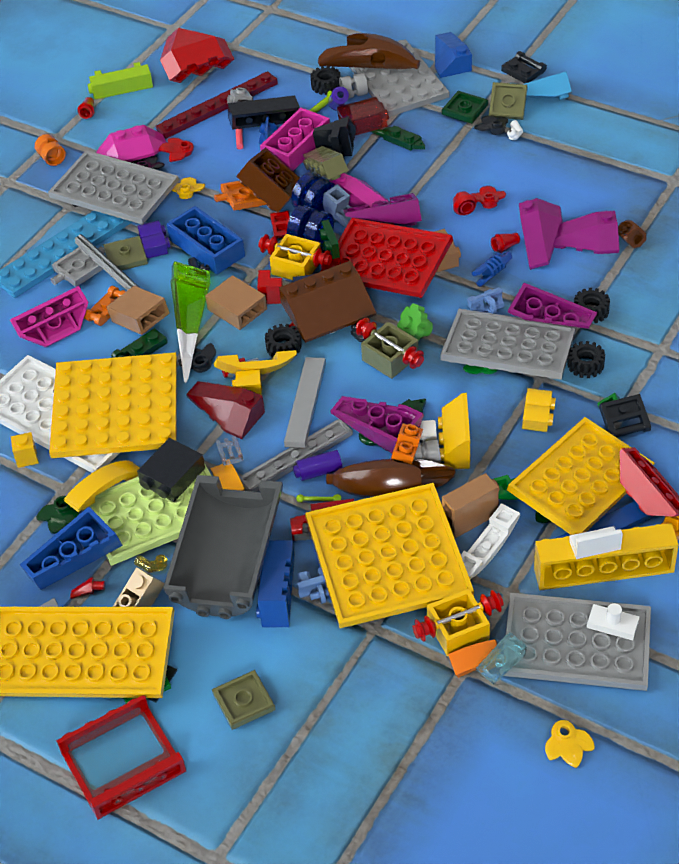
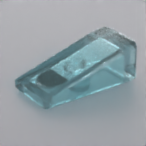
M509 632L479 664L476 670L494 685L526 655L527 646Z

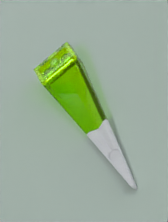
M174 261L170 283L183 378L186 383L189 379L195 344L206 302L205 295L208 294L210 287V271Z

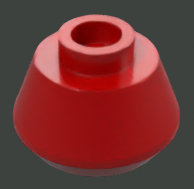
M466 191L457 193L453 198V210L458 215L470 214L477 205L476 197Z

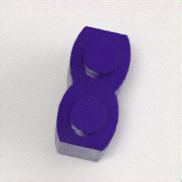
M159 220L137 225L147 259L168 254L167 248H170L169 239L164 237L167 236L165 226L160 225Z

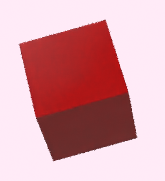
M258 270L257 289L266 296V304H281L279 287L283 286L282 278H271V270Z

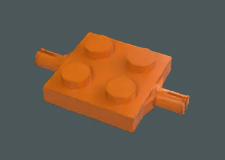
M240 181L221 184L220 190L223 194L214 195L216 202L227 201L234 211L267 205L262 199L257 198L249 187L242 185Z

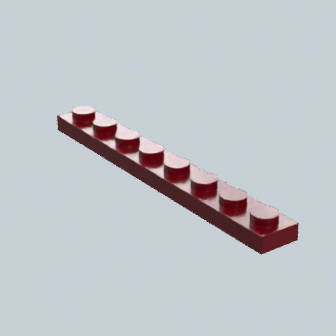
M267 71L232 89L245 88L253 97L277 85L278 81L276 77ZM231 89L156 125L157 132L163 134L164 138L167 139L228 109L227 97L230 95Z

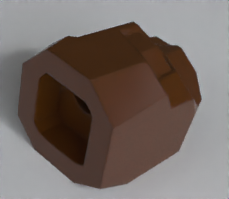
M625 220L618 226V235L631 247H641L646 241V233L633 221Z

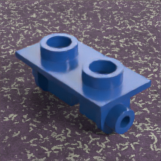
M269 117L266 118L265 123H261L259 144H262L278 129L277 125L268 122Z

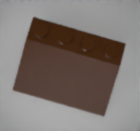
M351 261L279 287L281 304L296 329L299 330L305 343L356 324L361 319L376 316L375 308L366 288Z

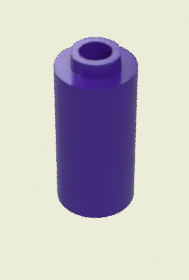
M336 87L332 91L328 100L331 109L338 111L345 106L349 98L346 88Z
M338 450L297 460L296 465L293 466V471L296 478L305 481L334 473L343 468Z

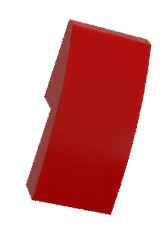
M288 211L270 213L273 234L276 238H283L286 234L293 235Z

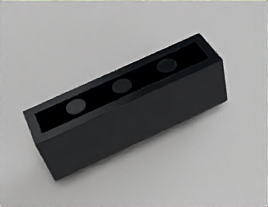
M295 95L228 103V119L232 130L259 127L261 123H265L267 117H269V123L283 124L300 109Z

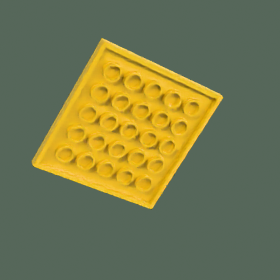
M176 352L56 363L49 450L51 458L159 449L168 438L177 441Z
M434 483L305 513L339 628L426 608L428 604L470 589L474 596L473 586Z

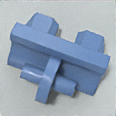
M321 567L318 568L319 576L311 578L310 573L307 571L298 573L297 588L299 597L310 596L311 600L319 598L321 604L326 603L325 596H328L329 592Z

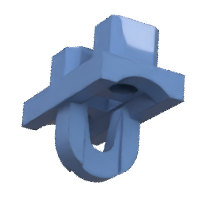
M499 287L493 290H486L483 294L476 297L471 296L467 298L468 307L472 311L495 314L497 309L505 307L502 299V289Z

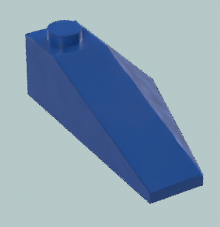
M452 32L435 35V70L440 78L472 71V53L467 45Z

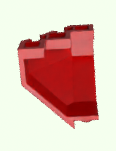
M177 28L167 37L160 58L169 80L181 83L191 73L202 76L213 66L224 69L234 60L225 39L182 28Z

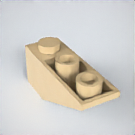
M136 567L113 607H150L165 583Z

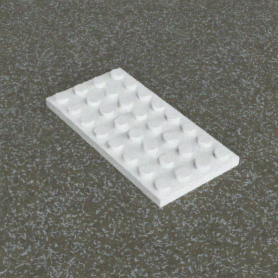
M27 355L0 380V424L19 434L32 432L34 442L50 450L56 369ZM119 453L63 458L93 473L108 465Z

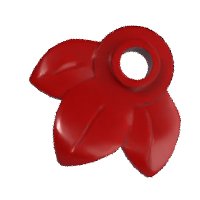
M179 138L167 139L168 142L163 143L159 147V151L170 153L169 162L182 160L190 156L194 150L191 142L183 141Z
M483 186L480 188V192L471 193L476 197L477 202H481L484 208H494L500 199L506 197L505 191H496L492 186Z

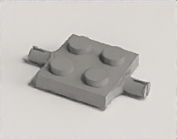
M102 246L98 248L103 254L106 252ZM78 247L52 264L53 270L58 274L51 278V282L56 285L62 280H66L77 287L103 270V268Z

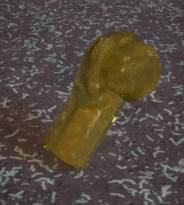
M160 554L156 556L155 560L150 561L138 555L134 564L146 572L152 573L164 570L168 565V559L165 555Z

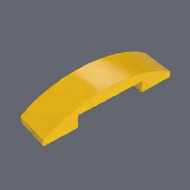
M296 350L276 352L272 360L239 362L238 355L218 356L214 362V367L235 374V371L260 369L261 375L283 368L294 359L297 353Z
M130 460L117 461L103 466L79 482L67 494L64 501L77 512H80L95 503L96 495L122 480L128 481L138 477L137 471L140 467Z

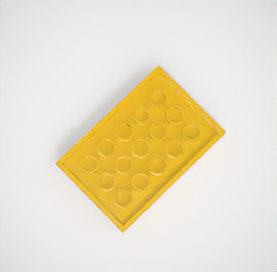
M584 417L508 484L507 491L570 535L587 532L627 494L625 488L620 483L619 451L622 448L632 447ZM645 457L654 466L655 463Z

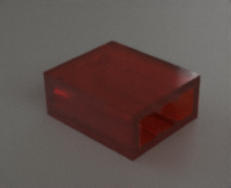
M377 97L336 107L338 119L349 116L357 126L355 135L388 127L387 109L384 110L383 103L379 102Z

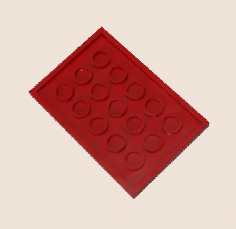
M351 218L338 240L340 258L332 259L330 266L321 269V271L351 261L365 287L422 298L450 248L453 237L449 234Z

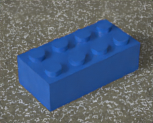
M196 206L166 223L169 240L190 256L195 257L201 264L204 263V266L206 264L209 265L210 270L216 275L245 257L243 239Z

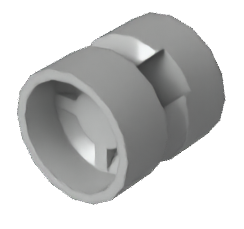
M364 73L354 74L352 78L350 76L339 78L340 87L347 89L349 98H353L355 94L357 96L368 94Z
M428 440L423 445L419 442L414 459L441 463L438 440Z

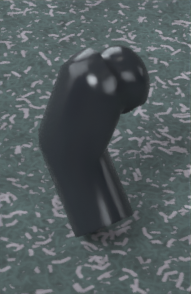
M195 257L188 259L192 274L201 277L209 274V265L206 264L204 266L203 263L199 266Z

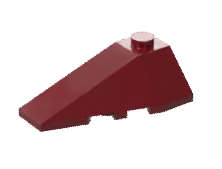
M197 381L186 394L187 398L199 409L209 414V418L216 421L223 431L240 439L246 436L265 413L263 396L245 388Z

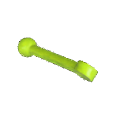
M299 494L296 500L300 503L303 501L341 500V496L335 494L333 497H319Z

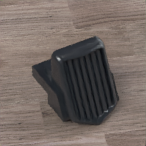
M346 116L332 123L317 127L313 130L315 147L323 146L342 153L345 160V156H352L357 126L349 116Z

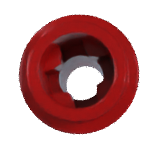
M85 98L78 106L80 117L88 119L94 115V100L92 98Z
M518 233L496 234L491 238V246L495 252H503L520 243Z

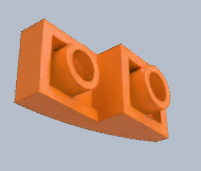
M403 423L391 459L412 464L423 429L413 424Z
M495 639L477 643L448 654L455 675L458 678L477 669L484 671L503 662L502 654Z

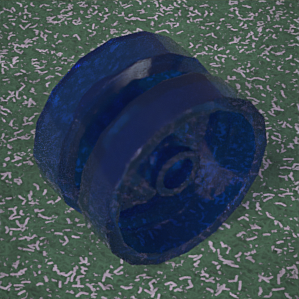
M313 172L305 173L293 188L291 195L293 207L314 219L323 218L327 215L323 207L324 193L334 187L335 184Z

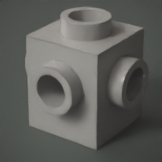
M245 88L231 89L230 95L227 97V104L252 101L253 97Z

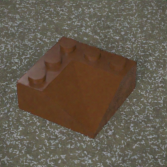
M266 147L251 158L236 176L242 185L249 187L257 198L262 199L267 203L269 209L277 213L306 184Z

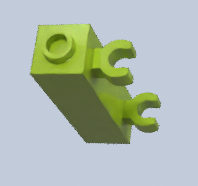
M135 62L132 68L103 74L101 70L94 71L95 75L89 76L90 83L87 84L89 94L93 93L94 100L152 88L153 84L148 64L140 65V62Z

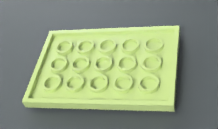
M205 465V469L200 475L212 476ZM139 477L113 486L95 496V503L89 507L116 533L123 545L106 555L110 566L178 539L196 479L175 502L167 498H161L150 489H144L139 483Z

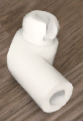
M513 120L510 123L512 131L509 132L508 130L507 135L510 140H517L523 134V129L517 120Z

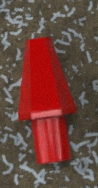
M91 577L71 590L70 599L93 594L94 590H105V581H94V578Z

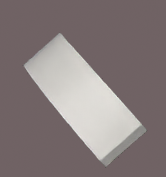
M501 503L489 518L490 524L468 552L463 551L461 557L470 580L478 575L501 549L520 517L519 512Z

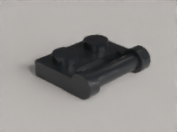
M518 51L514 58L501 65L502 72L523 83L531 82L547 69L545 63H539L527 57L522 51ZM521 62H524V63H526V64H528V65L534 67L535 69H533V68H531V67H529V66H527V65H525V64H523V63H521Z
M640 394L599 405L607 432L616 438L639 431H651V424ZM638 417L640 419V423L615 429L614 423Z

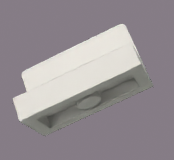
M614 526L570 535L569 543L576 559L621 550L623 533L621 529L615 530Z

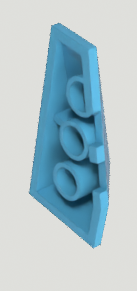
M567 71L524 84L528 86L527 98H559V100L569 98V94H572Z

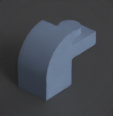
M337 184L324 193L323 207L328 218L333 223L338 221L346 228L352 217H346L343 210L351 208L348 205L350 195Z

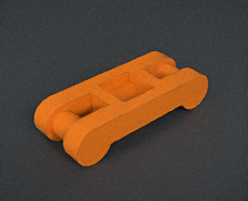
M110 286L107 294L91 309L86 310L84 319L94 321L95 324L102 326L110 319L106 306L126 291H120L119 288Z

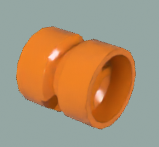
M44 134L35 142L36 152L48 165H59L65 159V149L52 135Z

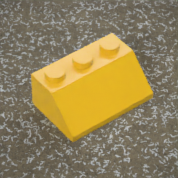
M462 393L442 407V417H438V429H442V432H438L439 445H443V448L439 449L441 461H444V464L453 466L455 469H470L467 393Z

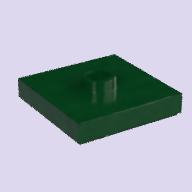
M457 91L442 108V115L473 124L488 106V100Z

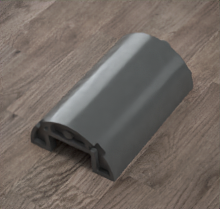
M197 475L163 587L170 601L193 610L202 617L211 615L219 616L222 619H230L231 616H238L250 610L282 494V482L261 480L259 485L260 492L223 489L218 476Z

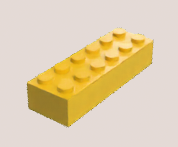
M672 523L621 530L623 533L621 550L576 559L569 543V536L535 541L534 571L539 591L674 573L679 544Z

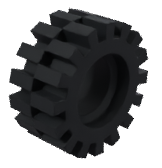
M321 66V69L316 68V70H313L310 74L312 90H315V93L319 92L320 95L323 93L327 95V92L340 87V71L335 69V67L330 68V66H327V68Z
M589 288L588 291L582 289V292H577L574 303L597 312L593 320L594 323H598V320L602 322L604 318L608 317L610 298L608 294H605V291L599 292L598 288L595 291Z
M279 324V327L274 325L273 330L269 328L268 333L266 332L265 334L266 351L269 353V356L272 357L276 352L296 350V353L300 352L302 347L299 330L295 329V326L289 327V324L285 326ZM283 340H287V341H288V342H286V343H277V342L283 341Z
M582 341L579 342V345L573 344L568 353L567 366L569 371H574L573 375L575 376L580 374V378H583L584 375L587 378H590L591 375L596 377L597 373L600 375L602 370H604L605 364L604 349H601L600 345L596 347L595 342L589 344V341H586V344H583ZM589 358L592 359V361H583L580 359Z

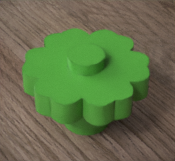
M412 303L410 307L406 306L401 313V320L398 322L397 327L419 341L421 337H427L431 334L433 324L427 318V313H424L425 308Z

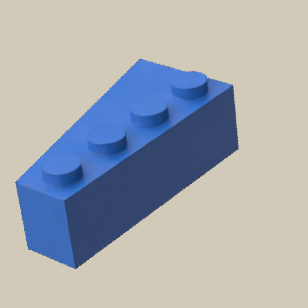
M88 507L24 560L20 566L37 587L42 590L123 545L116 533Z
M269 540L260 574L258 604L256 607V616L261 619L262 627L290 626L295 558L293 540Z

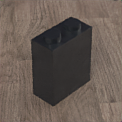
M168 438L137 471L139 483L144 489H150L161 498H167L175 502L197 478V475L202 473L205 469L203 454Z

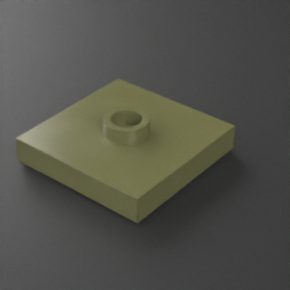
M493 82L489 115L496 118L505 117L507 119L524 120L528 86L524 84Z
M140 236L103 244L107 258L120 270L148 264Z
M255 670L212 689L213 696L232 730L276 710L272 699Z

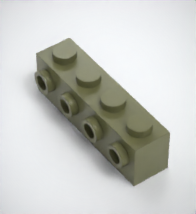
M321 146L303 154L305 159L303 164L306 170L328 180H336L341 177L340 174L348 171L342 153Z

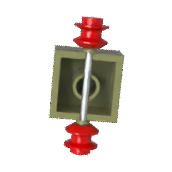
M369 318L358 321L356 334L358 336L363 335V339H365L361 343L362 361L391 379L408 365L412 369L422 365L424 353L418 350V339L390 322H387L377 330V324L370 322Z

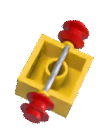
M265 234L259 240L258 246L260 251L264 253L268 250V254L271 255V274L293 280V277L312 275L319 264H321L322 269H325L332 262L330 251L327 250L325 253H322L320 243L289 234H286L280 243H278L275 236L269 239L268 234Z
M470 589L428 604L427 615L424 616V621L420 623L419 620L415 619V625L412 626L415 637L417 639L420 638L423 642L426 641L427 635H430L432 638L436 636L446 656H448V654L462 648L490 640V623L484 613L491 616L494 609L501 612L504 602L499 593L491 590L488 597L485 594H481L480 602L477 603Z

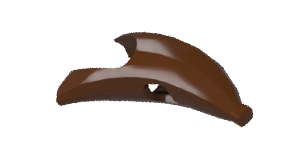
M355 33L347 36V46L332 47L323 51L318 58L319 66L418 69L420 67V60L415 59L413 54L404 45L391 38L371 33Z
M381 459L352 464L337 470L333 474H326V482L351 495L370 498L434 483L435 488L453 479L456 471L453 466L428 460L414 459L412 464H408L395 459Z

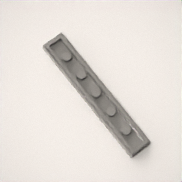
M305 358L284 439L285 447L306 448L326 365L325 358Z
M340 419L332 422L310 435L307 439L306 448L290 447L239 477L245 491L258 492L261 480L276 481L293 471V466L296 465L297 460L322 454L352 436L353 431Z

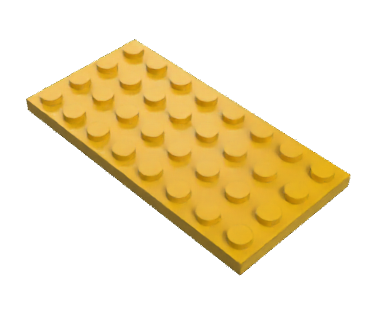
M0 607V696L138 698L144 695L146 698H163L175 610L173 607Z

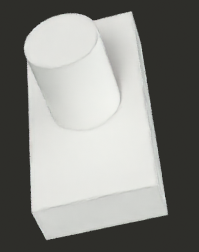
M616 603L610 604L608 608L593 604L587 628L633 640L640 616L622 612L621 606Z

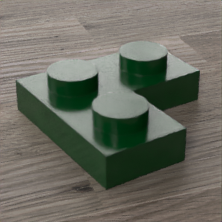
M329 219L321 221L322 229H319L320 238L323 240V243L320 244L322 253L329 250L332 259L340 258L339 243Z

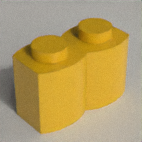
M527 388L522 429L547 432L548 426L553 425L554 414L550 413V410H555L556 398L552 397V391Z

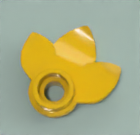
M186 177L180 183H177L171 191L177 192L180 199H189L193 197L194 192L203 190L205 184L197 183L195 178Z
M566 720L557 721L553 725L551 737L545 745V752L549 760H554L561 756L567 764L574 768H577L581 763L583 751H593L595 749L590 735L584 730L575 729L574 725ZM560 729H566L568 731V735H562L560 733Z

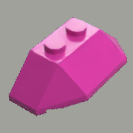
M145 125L134 126L110 133L96 153L132 162L161 152L159 147L166 140L163 134Z
M77 286L10 319V322L20 338L43 347H48L80 331L88 300L81 288Z

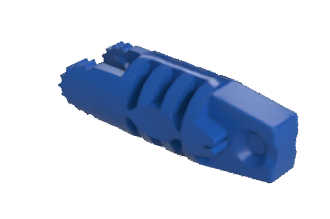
M510 251L497 252L471 272L473 276L483 275L476 281L478 287L483 286L506 267L505 264L513 258Z

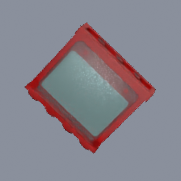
M144 695L131 699L127 704L110 710L106 715L94 721H89L83 727L66 733L62 738L56 740L64 760L97 820L186 772L182 756L179 752L176 753L151 713Z

